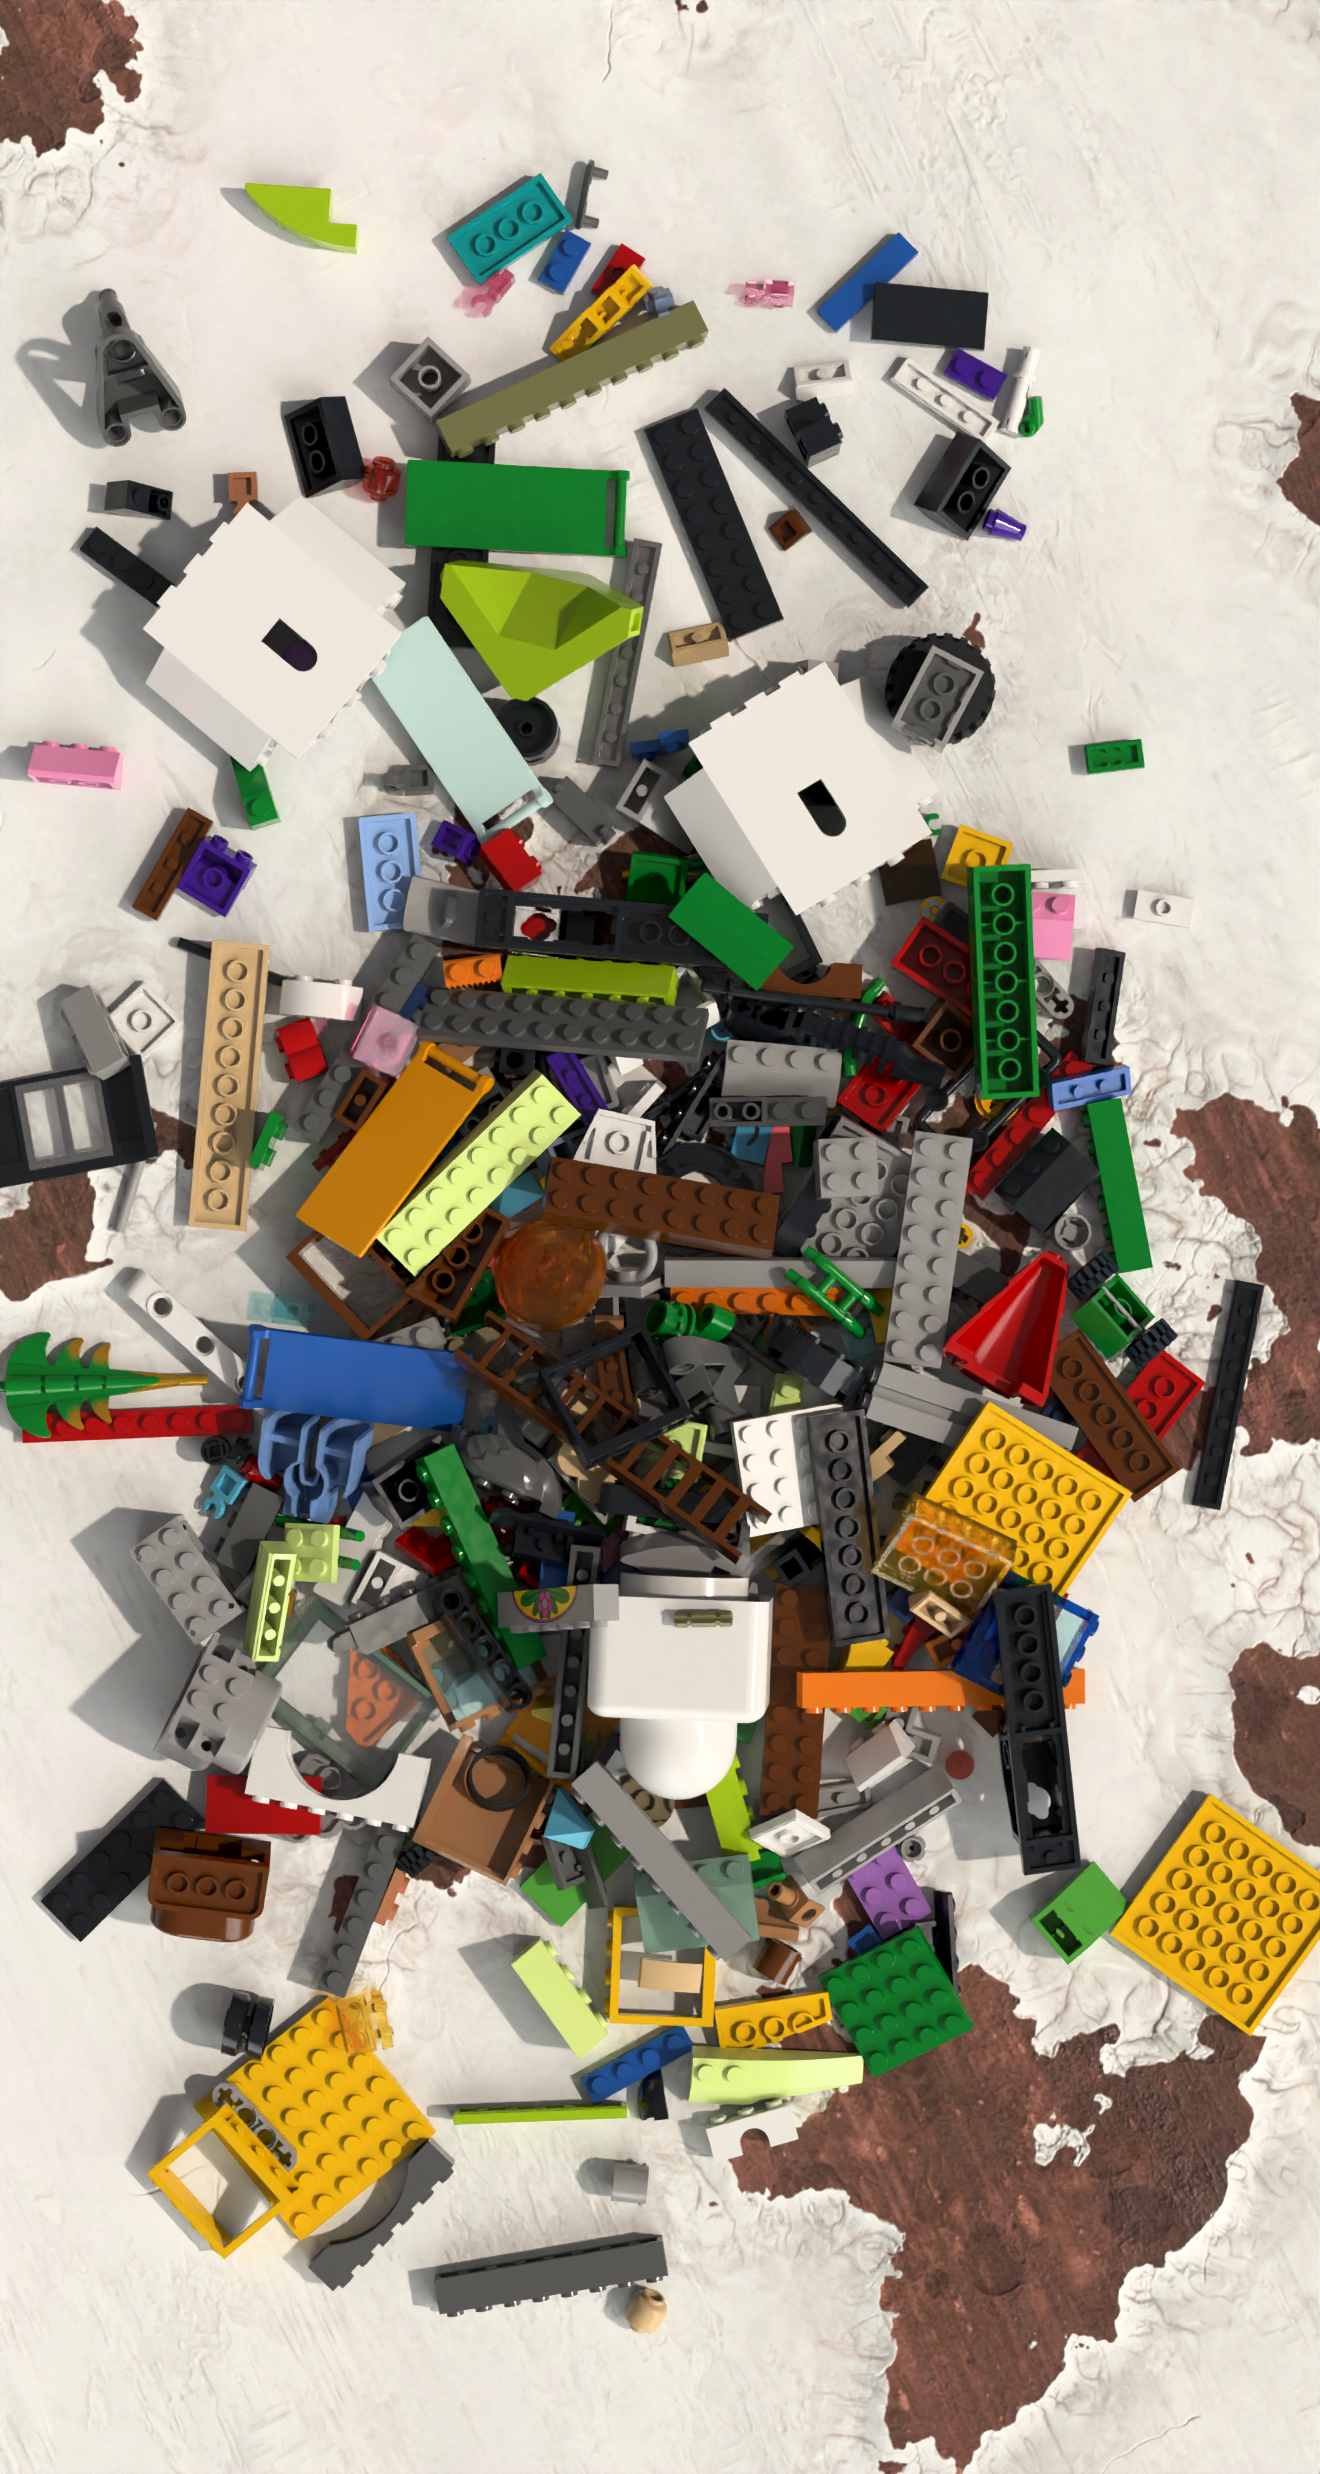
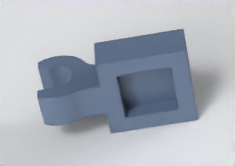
M659 286L651 288L642 297L647 313L657 312L659 318L670 315L668 308L675 306L669 287Z

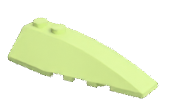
M691 2046L688 2103L749 2105L862 2083L864 2060L860 2053Z

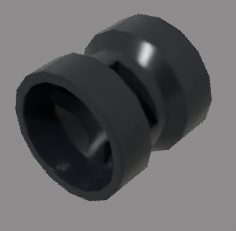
M210 1437L202 1443L201 1456L208 1464L220 1465L229 1459L232 1447L230 1442L224 1437Z

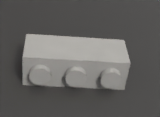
M88 984L59 1001L63 1008L61 1016L67 1026L72 1027L75 1033L72 1039L76 1047L80 1051L83 1050L86 1056L84 1064L91 1075L95 1074L102 1080H106L131 1066L129 1053L98 990Z

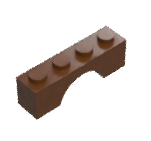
M832 963L829 965L825 975L819 981L811 984H801L789 979L782 972L780 966H778L759 989L857 1001L861 999L863 964ZM743 980V987H751Z

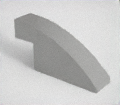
M690 1531L652 1533L622 1541L620 1545L621 1562L656 1576L708 1578L714 1566L741 1576L751 1559L749 1542H743L742 1548H737V1542L730 1543V1545L742 1553L740 1560L737 1564H734Z

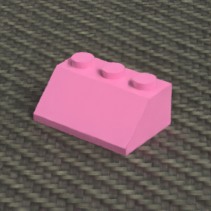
M43 741L42 745H34L27 775L36 783L121 790L124 756L117 752L115 747L100 746L98 751L88 750V745L73 743L71 748L60 747L59 742Z
M1032 892L1034 959L1070 961L1076 895Z

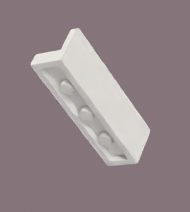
M365 1491L346 1525L348 1528L363 1531L365 1533L364 1540L362 1542L342 1538L339 1540V1555L359 1560L360 1568L353 1571L338 1567L337 1583L317 1582L313 1589L318 1595L340 1607L349 1609L353 1604L351 1601L377 1551L383 1546L393 1526L374 1508Z

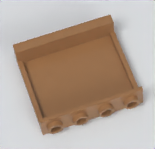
M463 1733L412 1841L506 1886L510 1878L516 1880L523 1864L518 1862L522 1853L528 1854L535 1840L530 1835L533 1828L539 1830L546 1814L541 1811L545 1803L551 1805L556 1795L557 1789L553 1788L557 1778L552 1777L551 1781L548 1782L531 1773L530 1788L524 1800L517 1807L504 1812L486 1810L471 1798L466 1786V1775L469 1766L482 1749L472 1745L471 1743L474 1738ZM495 1755L486 1756L473 1766V1784L478 1793L485 1799L495 1803H508L516 1800L523 1794L525 1790V1776L521 1768Z

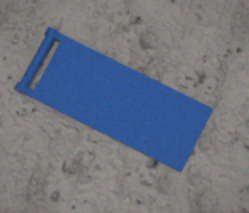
M250 1324L248 1326L247 1335L250 1339L243 1390L238 1398V1406L240 1408H262L449 1432L452 1425H460L462 1427L470 1373L453 1361L456 1351L275 1329L260 1324ZM270 1338L262 1398L254 1396L261 1339ZM464 1352L466 1355L473 1359L472 1353Z

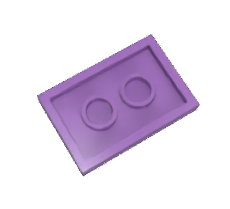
M895 1846L847 1877L882 1940L910 1925V1922L918 1921L933 1912Z

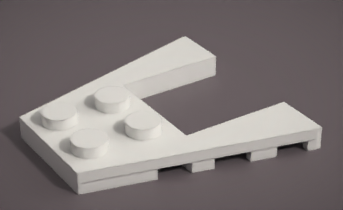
M598 1109L572 1160L656 1174L655 1121Z

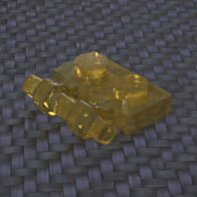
M381 1990L370 1992L372 2004L368 2005L364 1993L334 2001L347 2058L377 2051L375 2039H381L383 2049L394 2047L392 2040L394 2031L393 2027L389 2026L386 2013L388 2005L387 2001L383 2000ZM371 2013H375L378 2026L376 2030L372 2029L369 2016Z

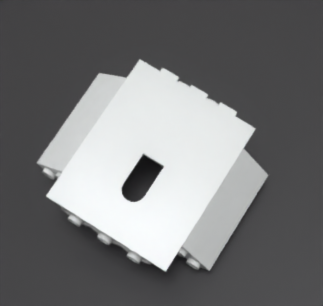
M302 495L270 521L249 503H246L235 518L232 517L228 523L223 522L210 537V542L201 553H197L183 570L184 574L181 575L174 586L171 585L157 601L159 606L155 609V614L143 627L145 632L164 647L145 683L249 771L258 764L264 766L273 755L270 750L274 749L278 744L298 759L310 744L314 745L320 738L326 740L336 728L333 723L339 713L347 706L352 709L361 699L362 695L359 692L364 683L373 675L376 677L380 676L386 669L388 663L385 660L391 652L390 648L402 634L384 616L388 608L393 610L401 602L403 596L400 593L406 583ZM279 619L285 622L316 650L317 662L312 669L305 672L294 669L261 641Z
M826 662L821 663L805 674L802 671L793 673L778 682L779 687L776 685L765 692H761L743 703L744 706H740L709 723L710 727L699 732L701 736L688 743L703 768L664 796L667 804L714 879L752 912L764 905L762 900L768 896L769 899H772L780 893L783 894L795 915L819 904L824 908L837 900L835 894L843 888L852 884L857 888L870 880L869 873L886 863L892 867L905 858L902 853L932 833L919 811L933 803L931 797L940 792L905 735L891 728L894 718L868 676H863L840 686ZM820 779L845 819L844 831L835 837L823 834L797 794Z

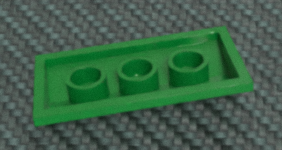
M706 872L688 890L668 915L674 923L756 991L794 948L791 943Z

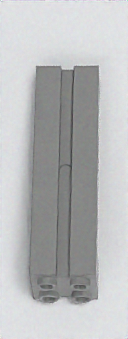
M874 1359L873 1364L869 1363L864 1376H866L865 1380L868 1383L865 1392L859 1391L854 1405L856 1408H863L865 1417L952 1447H956L987 1399L1068 1451L1072 1450L1079 1429L1078 1427Z

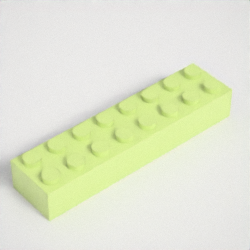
M535 1069L415 1185L376 1238L416 1276L581 1114L543 1074Z

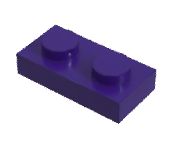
M959 348L956 349L943 373L945 377L991 402L995 400L1007 378L1005 373Z

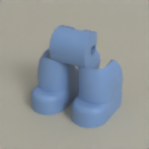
M273 1410L264 1417L262 1422L258 1452L259 1471L268 1480L277 1472H285L283 1478L286 1490L282 1514L294 1517L301 1516L309 1518L314 1522L328 1524L337 1505L339 1485L346 1487L345 1493L341 1497L344 1499L351 1495L358 1487L364 1469L366 1451L372 1445L374 1425L367 1421L335 1418L321 1428L315 1463L317 1474L312 1476L308 1475L312 1438L318 1432L320 1416Z

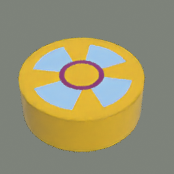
M938 896L925 899L920 907L921 918L924 916L933 922L946 901Z

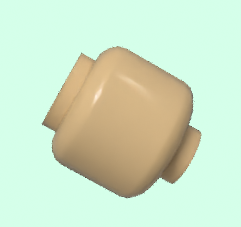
M649 2288L637 2291L633 2295L625 2310V2317L633 2331L639 2334L656 2332L668 2311L664 2296L658 2291Z

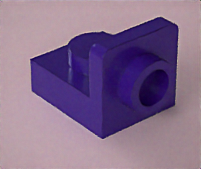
M443 820L430 845L457 858L464 864L470 865L472 860L478 855L481 844L471 832Z

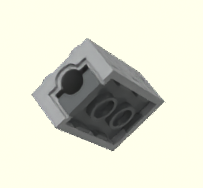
M932 645L891 724V728L942 754L984 671Z

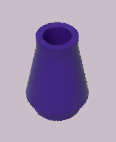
M997 508L996 510H988L982 530L986 531L989 536L1021 541L1027 525L1020 523Z

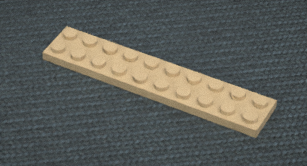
M212 940L188 1227L235 1231L247 1230L252 1165L248 1164L254 1147L270 945Z

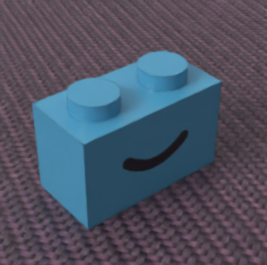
M737 1127L735 1134H729L726 1150L731 1151L738 1160L763 1166L773 1127Z

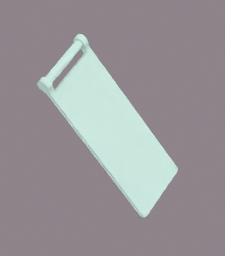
M422 617L401 632V636L390 648L391 652L385 660L388 666L380 676L376 677L373 675L371 678L474 829L480 844L484 845L541 807L546 808L553 803L552 796L540 784L429 617ZM533 790L535 794L534 799L492 828L487 830L482 825V823L521 796Z

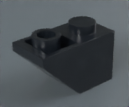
M131 480L107 482L104 511L128 517L167 521L171 518L173 492Z

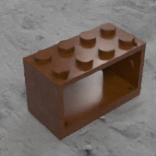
M314 1230L286 1258L361 1339L371 1340L413 1299L406 1295L370 1328L303 1256L314 1243L320 1242L325 1237ZM374 1240L367 1249V1252L370 1254L368 1257L372 1261L376 1260L400 1288L405 1291L414 1282L407 1275L404 1274L401 1277L395 1271L398 1265L388 1254L384 1253L382 1256L375 1249L379 1244Z

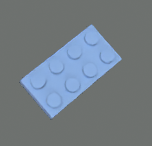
M416 813L359 817L369 932L401 930L411 877L413 875L422 877Z

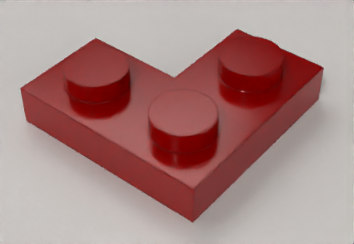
M413 1526L394 1540L395 1549L434 1577L457 1561L451 1551V1546L453 1545L450 1538L444 1533L434 1539L419 1527Z

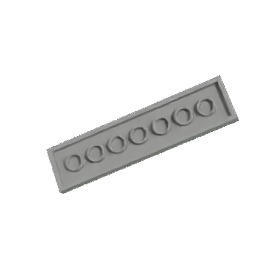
M922 1131L914 1132L883 1361L941 1369L942 1349L945 1342L973 1138Z

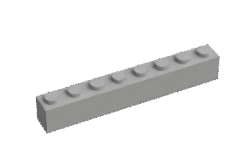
M600 1760L596 1761L571 1783L574 1788L572 1791L574 1797L582 1805L587 1803L593 1809L591 1813L593 1819L601 1827L606 1824L613 1833L610 1835L613 1842L620 1849L626 1847L632 1854L629 1858L632 1864L640 1872L645 1869L652 1877L648 1880L652 1887L659 1894L662 1891L665 1892L671 1899L668 1902L671 1909L678 1916L682 1913L690 1921L687 1927L697 1938L704 1937L709 1943L706 1947L707 1950L717 1961L720 1958L724 1962L728 1961L753 1938Z

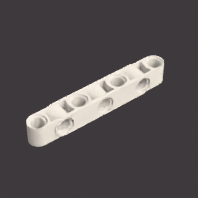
M141 1268L122 1289L123 1292L234 1392L241 1395L243 1390L241 1379L245 1376L246 1360ZM162 1298L168 1300L170 1304L169 1311L164 1315L159 1314L155 1308L156 1302ZM205 1336L209 1337L213 1343L212 1349L208 1353H203L198 1348L199 1340ZM257 1371L254 1396L262 1398L265 1377ZM254 1408L263 1417H266L273 1411L270 1409Z

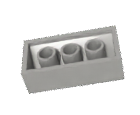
M728 1039L725 1042L721 1098L826 1096L827 1109H835L840 1082L842 1054L837 1052L838 1049L829 1050L818 1047Z

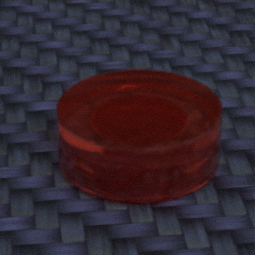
M964 1751L952 1752L945 1760L947 1774L958 1780L969 1777L974 1770L973 1758Z

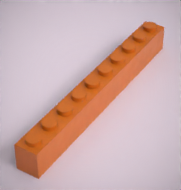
M1060 1667L1065 1709H1076V1704H1085V1669L1079 1667ZM1000 1668L797 1671V1706L805 1708V1713H823V1708H834V1713H850L851 1707H862V1712H879V1707H890L891 1712H907L908 1707L918 1706V1711L924 1712L936 1711V1706H947V1711H964V1706L974 1705L975 1710L978 1711L992 1710V1705H1003V1710H1005Z

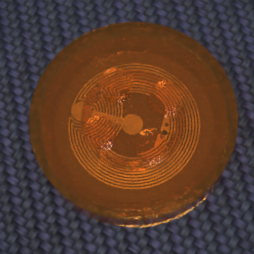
M540 1217L522 1226L509 1239L500 1254L495 1272V1288L499 1302L511 1317L531 1329L552 1332L567 1328L578 1322L591 1310L602 1292L607 1273L605 1251L600 1240L589 1229L542 1222Z

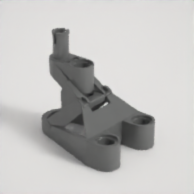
M110 288L102 290L99 294L101 305L98 312L103 333L98 337L96 343L95 359L96 413L103 439L107 444L114 447L127 444L131 438L128 418L155 411L160 426L165 430L174 431L182 428L186 422V412L179 387L145 345L141 335L131 330L124 307L117 300L116 292ZM121 340H124V341H125V342L122 343V344H117V343H116V342L121 341ZM134 352H136V353H135V356H134L130 361L125 362V363L116 362V361L113 359V358H115L116 360H120V361H122V360H127V359L131 358V357L134 355ZM140 369L144 370L145 375L117 382L116 376ZM172 409L175 410V411L170 412V413L166 412V411L172 410ZM117 425L120 426V427L115 428V429L111 428V427L117 426Z
M677 1336L666 1340L662 1344L665 1355L663 1362L692 1413L690 1418L696 1417L708 1425L713 1441L732 1442L730 1422L754 1417L738 1405L739 1402L734 1387L736 1379L751 1367L748 1352L745 1349L696 1336ZM641 1361L631 1365L628 1368L634 1396L638 1399H652L668 1406L646 1363Z

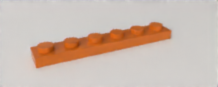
M670 1287V1301L689 1304L694 1308L696 1314L707 1303H714L734 1312V1314L774 1315L777 1312L781 1315L831 1316L798 1288ZM830 1288L825 1295L838 1305L844 1297V1288Z

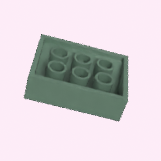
M750 1853L687 1860L753 1936L750 1941H759L760 1936ZM633 1867L635 1895L645 1954L707 1947L709 1943L704 1937L697 1938L687 1927L690 1921L682 1913L678 1916L668 1905L671 1899L665 1892L662 1891L659 1894L648 1881L652 1877L645 1869L640 1872L636 1867Z

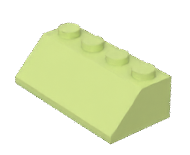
M539 1937L513 1956L511 1966L578 2059H581L608 2035L606 2026L609 2023L600 2010L595 2013L589 2003L592 1999L583 1987L578 1989L572 1981L575 1975L566 1963L563 1965L559 1963L555 1957L559 1953L551 1941L547 1940L544 1942Z

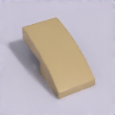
M641 1958L638 1987L672 1992L700 1993L703 1964L699 1962Z

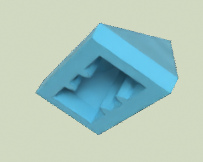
M528 1172L508 1185L487 1207L510 1218L543 1198V1192L532 1174Z
M559 1788L549 1809L543 1837L576 1848H587L595 1829L564 1788Z

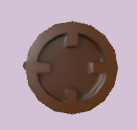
M765 1938L766 1943L753 1968L769 1979L786 1985L798 1961H802V1954L778 1939Z

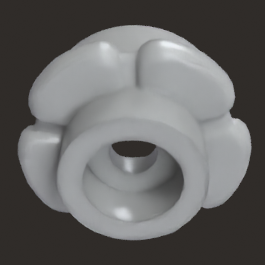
M912 1834L898 1843V1852L902 1854V1859L907 1862L918 1861L925 1855L924 1848L926 1843L922 1837H916L915 1834ZM911 1845L915 1847L913 1851L909 1849Z

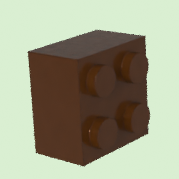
M937 999L926 1013L924 1025L918 1024L905 1042L920 1057L947 1065L944 1078L956 1081L974 1057L973 1022L949 1001Z

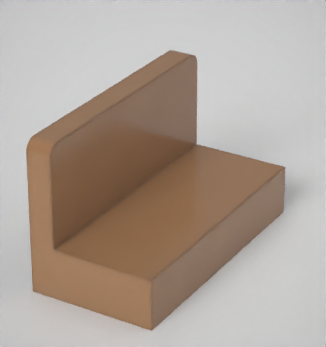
M755 1897L759 1936L798 1942L799 1925L789 1921L775 1900Z

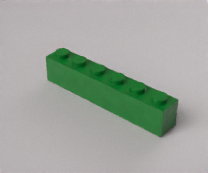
M1117 1098L1086 1104L1084 1106L1085 1111H1081L1083 1127L1089 1128L1091 1139L1086 1140L1089 1157L1094 1156L1096 1168L1101 1172L1094 1180V1184H1099L1101 1195L1097 1196L1099 1212L1105 1213L1106 1224H1102L1105 1241L1110 1240L1112 1252L1107 1254L1119 1267L1116 1274L1152 1268V1259L1122 1100Z

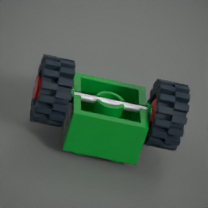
M1103 1250L1084 1264L1067 1282V1287L1079 1301H1082L1095 1291L1070 1317L1107 1359L1137 1337L1123 1352L1140 1369L1158 1356L1178 1335L1163 1318L1155 1322L1147 1330L1145 1329L1155 1316L1118 1274L1105 1283L1119 1267Z

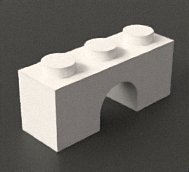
M775 2099L766 2102V2107L755 2110L754 2107H747L737 2111L738 2115L727 2118L726 2115H719L711 2118L710 2123L705 2124L715 2163L743 2155L740 2139L743 2133L751 2128H758L764 2131L768 2136L771 2147L799 2139L789 2101L782 2102V2099Z

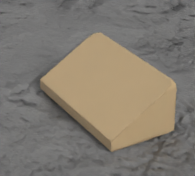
M723 621L667 633L674 667L729 656L728 641Z
M930 1590L908 1597L910 1611L949 1638H953L971 1623L969 1617Z

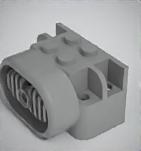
M215 1632L200 1651L153 1750L192 1770L201 1771L213 1763L233 1774H239L249 1762L281 1696L283 1684L279 1680L257 1670L252 1660L240 1654L242 1649L236 1647L232 1650L218 1643L217 1641L221 1634Z

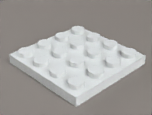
M837 1401L730 1422L739 1490L772 1513L765 1525L749 1512H744L743 1519L746 1521L745 1525L750 1526V1537L818 1524L806 1416L843 1411L842 1402Z

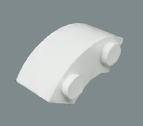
M295 975L294 980H283L279 1014L340 1022H359L363 988L352 986V981L335 979V984L312 982L311 976Z

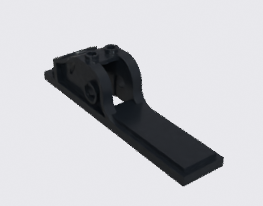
M480 888L475 947L504 949L508 953L555 957L558 959H584L586 961L600 962L608 960L619 963V961H641L729 969L668 917L676 905ZM754 912L768 924L769 914ZM534 913H541L555 922V929L543 941L532 940L521 932V925ZM595 919L617 920L615 945H593Z
M1050 1582L992 1589L1005 1707V1724H1000L998 1731L999 1750L1012 1833L1020 1847L1022 1873L1026 1876L1081 1868L1052 1584ZM1042 1736V1741L1023 1743V1738ZM1027 1783H1034L1049 1794L1051 1803L1047 1818L1039 1819L1036 1815L1028 1812L1029 1793Z

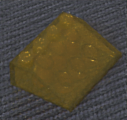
M913 1492L900 1511L871 1568V1573L914 1593L930 1590L971 1620H974L991 1597L992 1589L997 1588L1015 1562L1017 1540Z

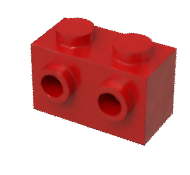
M509 828L482 845L478 856L504 890L524 892L540 880L542 867L534 856L530 857L524 850L525 844L517 833L513 834Z

